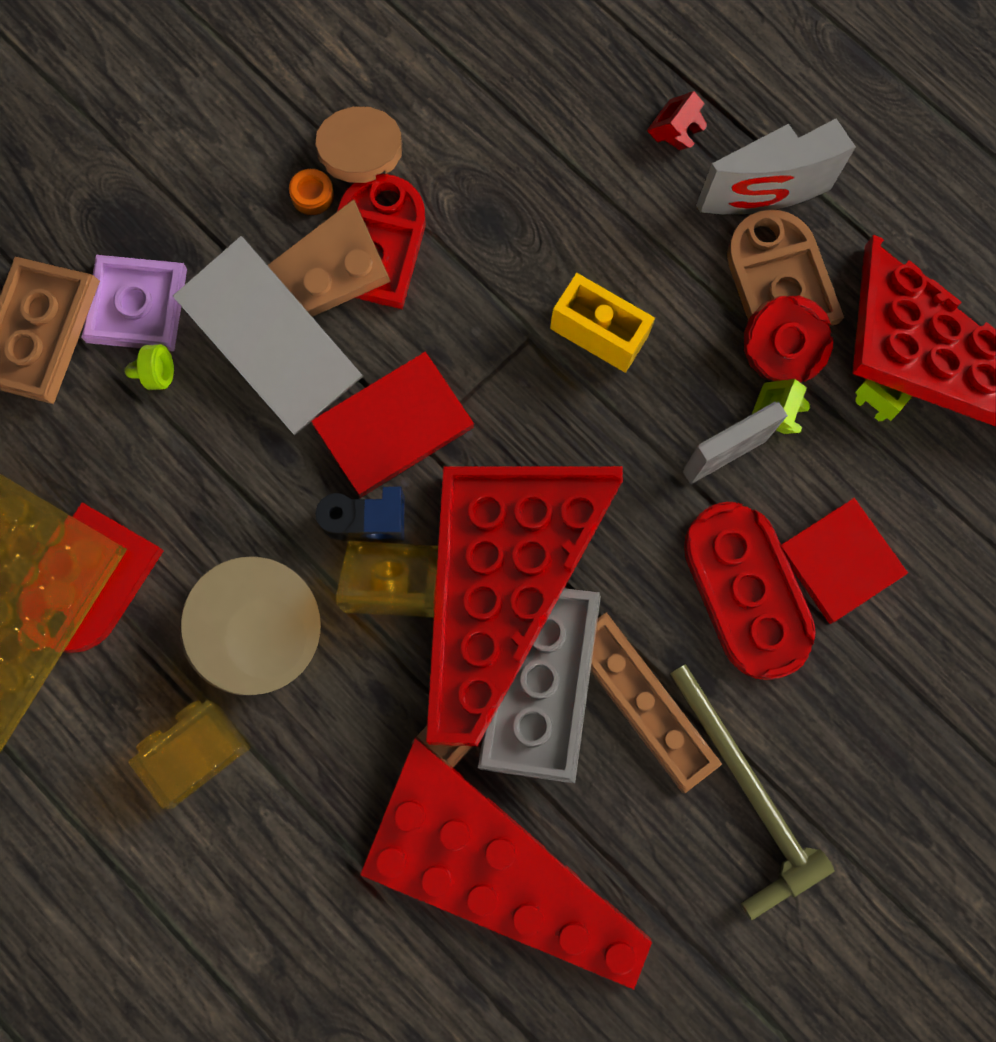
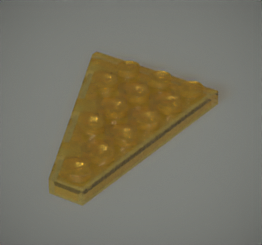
M1 473L0 752L127 551L125 547Z

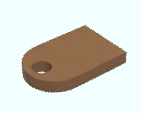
M763 210L748 216L738 225L729 242L727 259L748 321L761 304L778 296H802L816 302L827 313L831 323L829 327L840 324L844 318L843 312L811 230L802 220L788 212ZM759 226H766L775 233L776 240L768 243L762 242L755 236L754 229Z

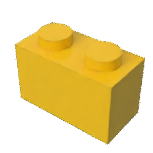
M576 273L553 308L550 329L626 373L647 340L655 317Z

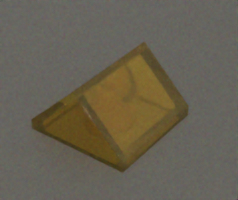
M348 541L336 593V603L344 613L434 617L438 546Z

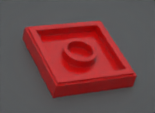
M855 498L780 545L792 571L829 624L834 623L908 574Z

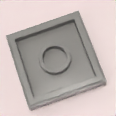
M773 402L699 444L683 470L689 483L697 482L765 443L788 416L781 404Z

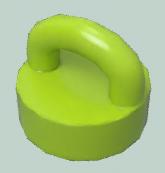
M162 344L144 345L139 350L137 360L129 363L125 367L124 372L128 378H139L141 384L148 390L166 389L171 384L174 376L173 359L169 350Z

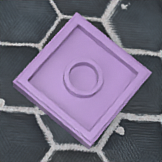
M96 255L93 275L100 283L84 323L82 339L86 343L133 348L162 344L169 351H174L181 305L175 300L173 295L185 285L187 268L184 263Z

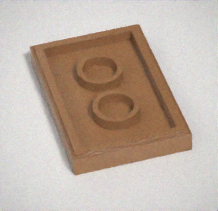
M14 258L0 294V391L54 404L100 283L94 275L24 258Z

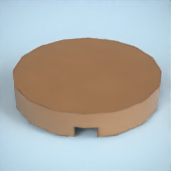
M350 107L335 112L323 121L316 134L315 146L320 163L326 167V171L334 178L346 182L366 183L376 180L377 174H381L384 171L387 174L395 168L402 156V135L396 121L385 112L372 107Z

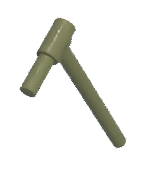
M685 664L670 673V675L786 858L781 864L778 880L740 903L743 911L752 921L789 896L797 897L834 873L835 870L821 849L816 850L808 847L802 849Z

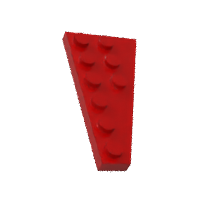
M415 737L360 876L626 987L635 989L652 944L651 938L611 903L603 899L584 883L567 865L562 864L547 851L545 846L493 801L481 794L456 769L437 756L420 738Z

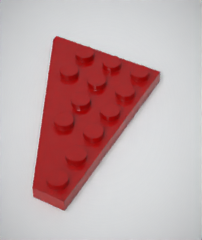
M873 235L864 248L853 374L996 427V329L987 322L983 326H979L957 308L962 303L959 299L935 280L926 277L921 269L910 260L906 264H902L881 247L884 239Z
M443 466L426 742L429 745L478 746L623 482V466Z

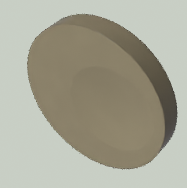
M262 557L231 559L215 566L204 574L193 586L184 602L179 625L183 651L197 674L207 683L224 692L249 696L275 691L295 680L312 660L318 646L321 628L317 602L305 581L287 566Z

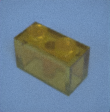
M200 700L191 703L176 715L175 718L178 721L176 725L164 734L161 730H158L147 736L136 746L139 753L128 761L162 809L175 808L251 749L218 703L210 700L203 704Z

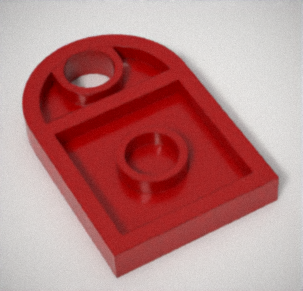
M377 174L376 180L352 184L341 198L337 212L353 199L355 200L391 282L355 298L403 309L425 230V207L419 192L408 181L390 174ZM386 190L394 191L400 196L399 200L391 206L380 205L377 203L376 197Z
M82 502L25 588L21 611L28 632L42 645L60 652L76 653L97 646L115 628L164 550ZM65 613L69 618L67 632L61 637L52 638L47 631V624L50 618L55 614Z

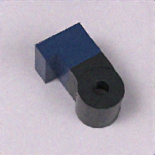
M401 486L383 487L382 499L351 500L344 494L334 493L322 498L317 505L315 512L316 520L325 534L332 539L340 541H404L405 496Z

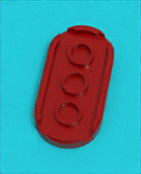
M722 502L712 505L701 512L689 527L685 538L684 551L688 567L722 648L730 662L738 670L753 678L773 680L790 675L800 669L808 659L812 645H814L816 631L811 612L786 555L780 546L781 544L775 530L763 514L755 509L752 510L749 507L742 506L743 504Z

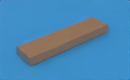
M607 612L599 617L597 620L591 673L682 793L688 792L720 767L722 763Z

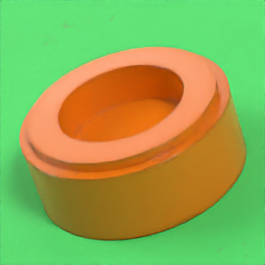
M304 169L296 173L290 181L289 194L294 207L301 213L317 215L323 213L331 206L334 198L333 187L330 178L324 172L318 169Z

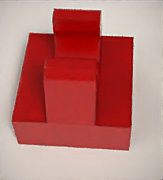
M695 91L670 99L647 129L648 133L657 143L666 141L678 150L691 148L695 143L687 135V127L694 134L706 129V121L700 112L705 103Z

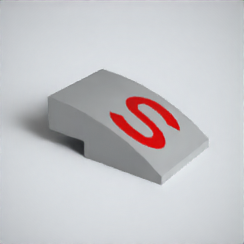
M837 118L799 138L791 126L787 124L712 163L696 206L702 213L722 215L751 214L763 210L785 208L810 200L831 190L856 146Z

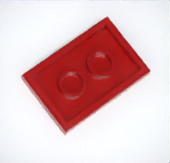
M426 351L311 420L313 427L359 498L367 495L474 428V422Z

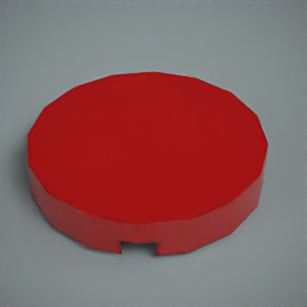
M778 296L761 304L750 316L744 331V352L750 366L763 379L771 382L790 379L805 382L814 378L826 366L833 350V336H831V329L829 327L831 325L829 317L816 302L802 296Z

